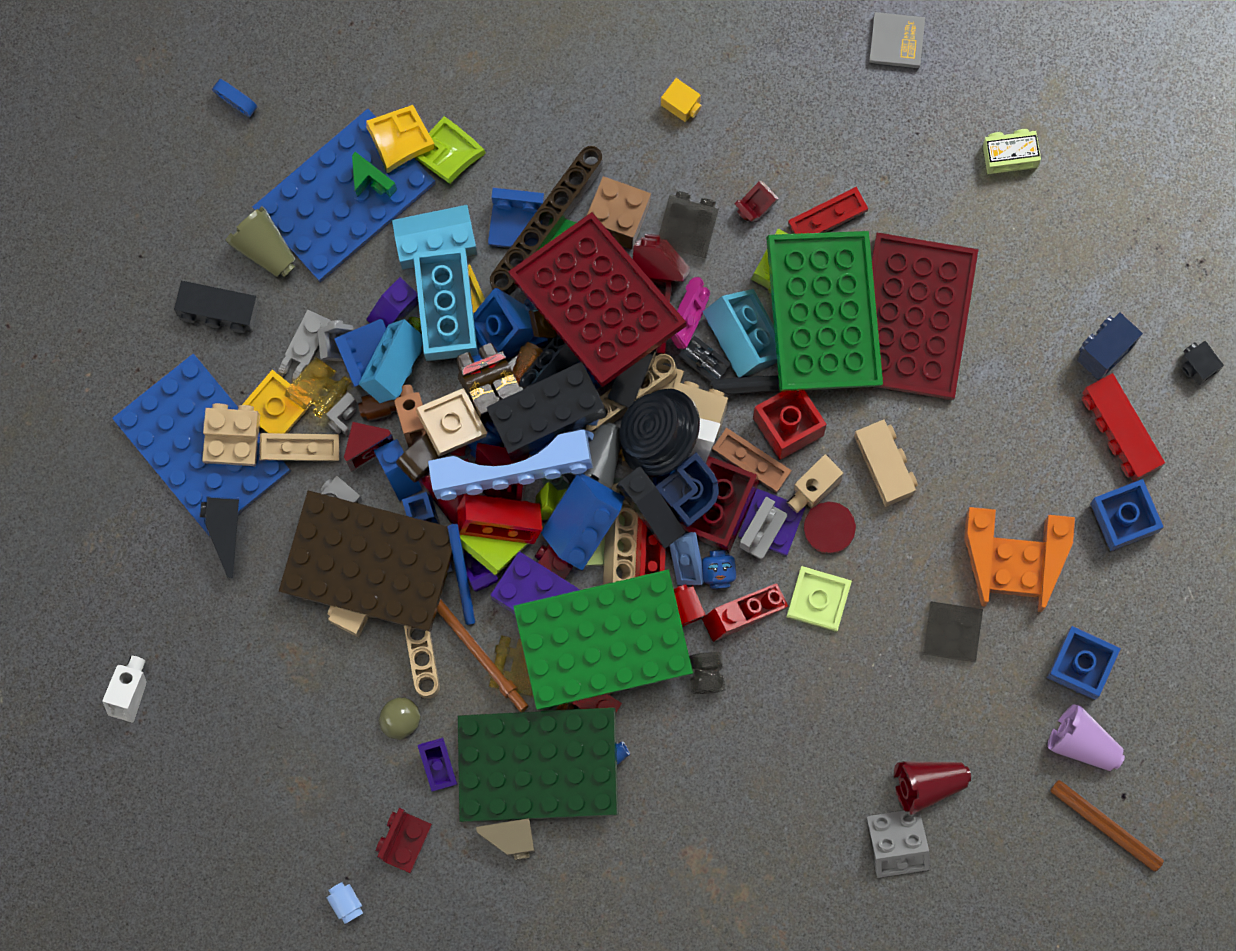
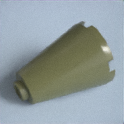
M260 206L259 210L253 211L236 227L237 232L235 234L230 233L225 239L234 249L276 277L281 274L283 277H286L295 268L292 264L296 260L263 206Z

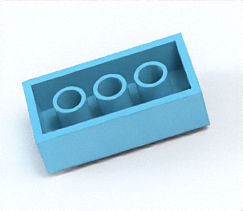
M465 247L413 253L426 361L457 358L466 352H470L471 356L478 355Z

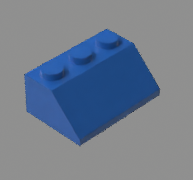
M583 473L576 474L544 525L541 534L559 558L583 571L620 513L624 496Z

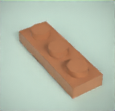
M728 428L724 430L712 448L714 453L732 465L757 474L759 482L776 494L792 471Z

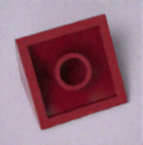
M352 422L344 459L351 472L376 457L375 449L394 440L389 429Z

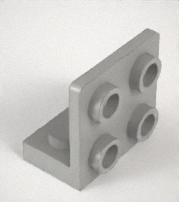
M898 811L867 817L875 856L877 878L930 870L929 847L920 812L909 815L910 811Z

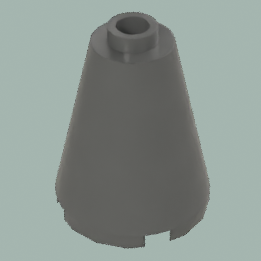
M606 423V425H600L593 433V440L588 441L593 468L587 469L583 474L612 489L622 444L620 441V428L612 423ZM570 472L561 476L570 485L576 474Z

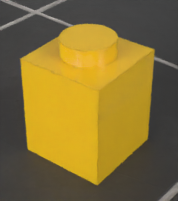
M675 78L661 97V106L684 122H687L690 116L694 118L702 107L700 104L701 95L677 78Z

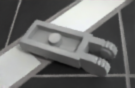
M307 310L285 353V358L279 367L278 375L285 376L292 361H295L299 365L293 373L292 381L297 384L299 383L306 368L310 367L319 349L317 329L327 326V323L331 321L330 319Z

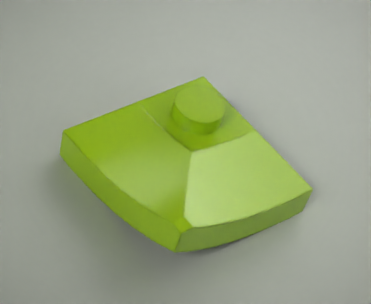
M444 116L429 132L434 142V150L415 157V159L451 184L461 172L484 156L486 152L472 137Z

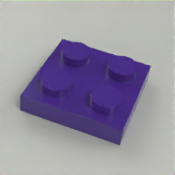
M756 489L738 538H743L764 499L768 497L775 501L774 507L787 513L786 520L768 550L787 557L806 507L804 506L796 513L787 504L788 500Z

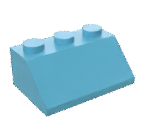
M468 205L392 220L402 270L415 267L413 253L465 247L467 256L477 255Z
M754 289L724 295L702 311L738 378L754 375L777 363L774 325Z

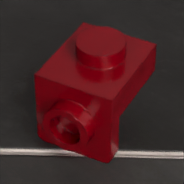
M758 181L743 199L737 200L734 204L738 208V214L744 220L753 222L759 221L779 198L763 181Z
M549 543L547 546L542 544L534 556L538 559L537 563L564 580L573 568L572 564L558 557Z

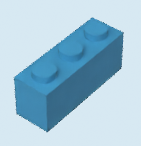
M405 319L387 326L359 382V385L379 403L394 400L401 394L402 386L412 372L411 367L415 359L422 352V334Z

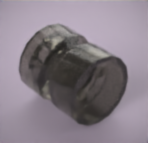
M707 652L689 655L694 676L690 679L692 694H711L726 690L725 677L720 674V670L724 668L722 653Z

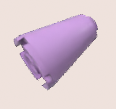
M1071 705L1058 720L1061 723L1058 730L1053 728L1047 747L1057 754L1107 771H1111L1114 768L1118 769L1125 758L1123 748L1081 706Z

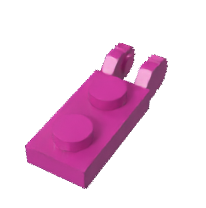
M698 276L688 282L689 284L685 288L687 292L677 310L687 323L684 329L671 337L677 348H687L703 315L702 311L706 309L705 306L710 297L709 289L703 287V280Z

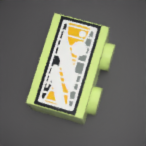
M1020 129L1014 131V134L1004 135L1002 132H996L985 137L983 151L987 174L1038 168L1041 157L1036 131L1029 132L1028 129Z

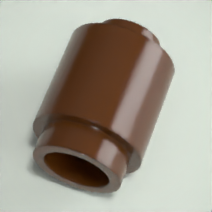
M370 394L361 396L362 402L358 403L361 418L367 417L368 421L392 415L391 412L397 411L394 400L379 403Z

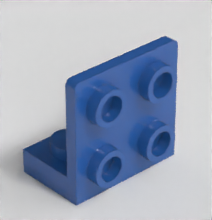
M493 188L491 197L493 208L488 244L490 246L510 248L545 201L544 193ZM530 238L525 244L527 246H535L539 240Z
M382 319L334 338L354 387L359 385L386 330Z

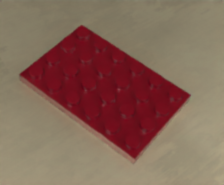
M593 212L508 271L511 279L602 387L687 326L684 318Z
M876 233L872 256V270L883 385L876 387L949 400L955 399L979 249Z

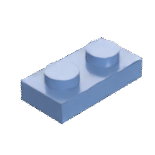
M686 532L670 545L677 585H702L704 583L703 569L696 532Z

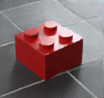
M805 390L782 391L754 408L753 420L779 460L816 441L825 434L827 424Z

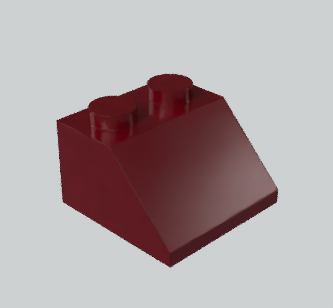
M645 234V237H641L634 244L633 260L648 278L683 282L690 273V267L667 240L660 239V235Z

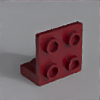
M399 808L397 813L392 812L387 822V827H389L386 838L383 836L380 838L375 851L379 853L377 858L382 862L411 874L432 828V824L412 816L404 809Z

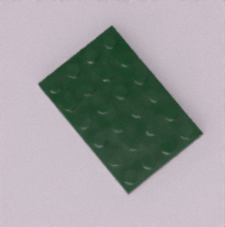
M613 707L458 715L459 822L619 815L616 709Z

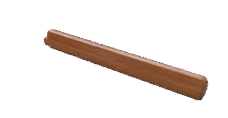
M1058 780L1052 786L1051 793L1151 870L1156 872L1163 865L1164 860L1065 783Z

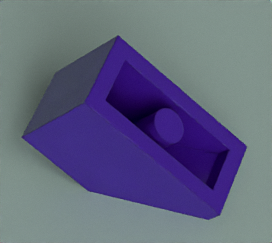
M399 277L381 295L366 321L372 323L382 319L387 328L389 324L403 320L419 304L418 293Z

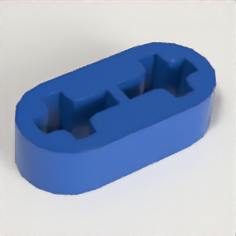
M219 79L212 88V91L218 97L247 117H251L258 108L249 97L222 79Z

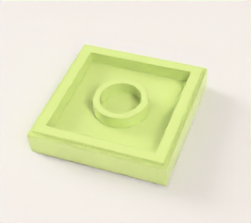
M801 566L787 617L837 632L852 581Z

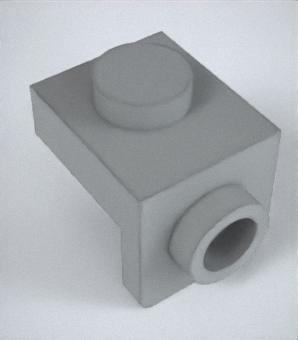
M334 320L328 322L327 326L317 329L321 360L341 362L343 359L334 338L353 331V325L343 324L341 320Z

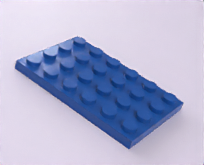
M366 109L252 206L254 211L256 209L259 210L260 206L267 210L289 249L320 283L436 184L435 180L415 158L403 163L389 173L386 172L374 141L366 128V121L376 118L369 109ZM354 152H357L395 182L397 191L391 198L385 193L383 195L377 193L370 186L372 183L357 197L354 187L352 162Z
M192 354L112 419L210 537L204 523L205 518L200 517L201 502H206V496L239 499L238 514H240L287 476L291 470L283 461L260 460V433L258 437L256 466L203 463L205 439L203 431L206 408H212V404L215 403L226 404L228 409L238 410V406L198 358Z

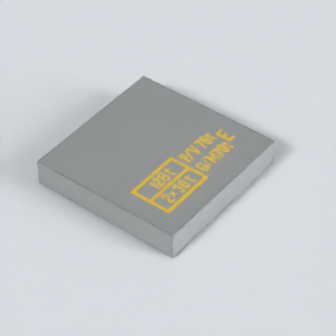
M875 12L869 63L920 68L925 17Z

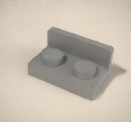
M768 497L764 499L741 539L739 546L759 559L764 558L787 518V513L774 507L775 501Z

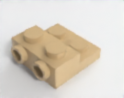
M215 403L212 404V408H206L203 431L205 435L203 463L256 466L260 414L258 411H254L253 406L239 405L238 410L228 409L226 404Z

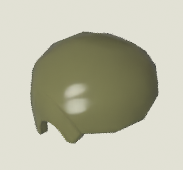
M398 697L390 700L383 706L378 722L381 731L387 737L402 740L415 732L421 716L418 706L412 700Z

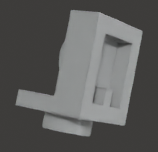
M347 393L326 414L330 421L328 426L336 434L342 432L346 437L350 434V431L341 421L343 419L348 420L356 412L357 409L355 407L358 405L356 399L350 393Z

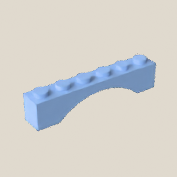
M585 430L559 434L538 454L511 465L482 466L466 462L455 456L428 461L433 492L437 499L452 500L457 495L466 493L468 495H477L482 493L483 490L491 488L501 490L516 483L530 484L535 479L540 478L556 479L561 474L570 472L581 474L586 472L587 469L593 468Z

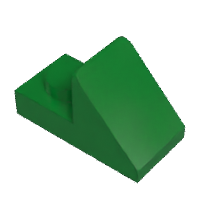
M354 152L352 162L354 187L357 197L372 183L370 186L380 195L385 193L391 198L397 191L395 182L357 152Z

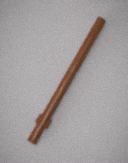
M440 599L437 609L438 613L498 684L501 694L505 698H509L520 712H524L529 705L517 692L518 688L511 680L506 679Z

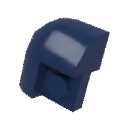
M697 452L656 486L673 514L687 527L712 508L719 494L718 481L714 473Z

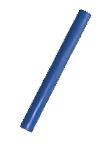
M451 524L448 526V533L465 624L470 625L475 623V616L459 528L457 524Z

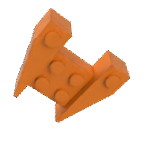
M969 507L966 513L964 539L968 548L981 606L985 607L989 602V593L1038 597V612H1042L1049 601L1072 547L1075 517L1048 515L1044 523L1043 542L995 538L996 510Z

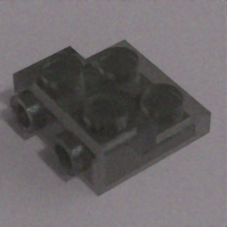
M677 191L676 195L670 194L659 232L660 239L667 240L676 251L706 259L721 207L715 206L716 201L708 198H701L700 202L692 200L691 194Z

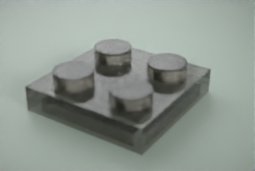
M931 601L923 655L976 662L983 609Z

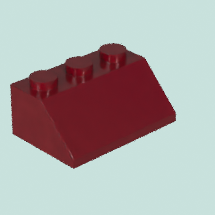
M709 456L706 464L718 481L719 494L716 503L689 527L685 526L682 522H680V525L685 532H696L697 539L701 542L730 553L758 487L759 479L757 474Z

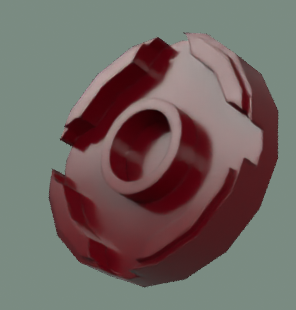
M828 501L819 503L809 511L805 518L803 529L805 539L813 549L820 553L835 554L849 547L855 536L856 524L854 516L848 508L840 503Z

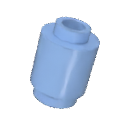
M343 882L328 890L331 895L326 898L338 919H342L344 924L363 914L360 908L362 905L350 884L344 886Z

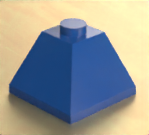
M494 288L474 312L475 332L480 344L484 346L492 343L498 353L503 351L505 356L526 345L534 336L529 307L500 289Z

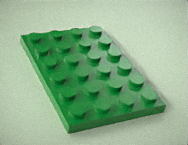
M869 231L768 235L766 241L780 391L882 386L883 377Z
M669 569L513 606L537 710L693 674Z

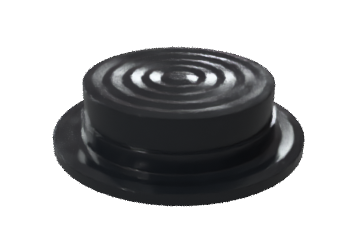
M661 389L646 394L631 404L625 412L620 425L622 453L631 469L635 470L640 466L648 477H658L672 472L688 458L697 442L700 430L699 412L694 401L679 390Z

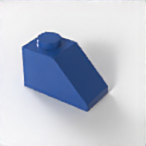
M398 439L374 450L399 502L422 491L419 481L414 483L396 465V461L404 453Z

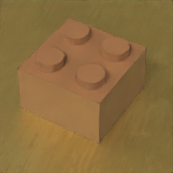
M603 176L588 214L593 212L621 246L632 250L650 207L651 193Z

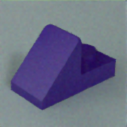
M468 552L463 553L467 577L475 592L498 581L497 575L495 576Z
M444 738L418 744L431 791L457 785Z

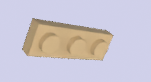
M261 433L260 460L339 461V434Z

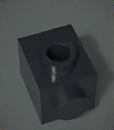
M1206 341L1199 345L1194 342L1183 351L1185 355L1180 360L1184 373L1189 378L1193 377L1198 385H1201L1218 373L1224 366Z

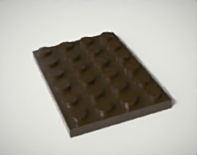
M308 490L279 592L431 632L452 559L448 527Z

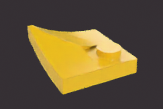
M413 105L366 121V128L374 141L387 173L423 153L434 150V142Z

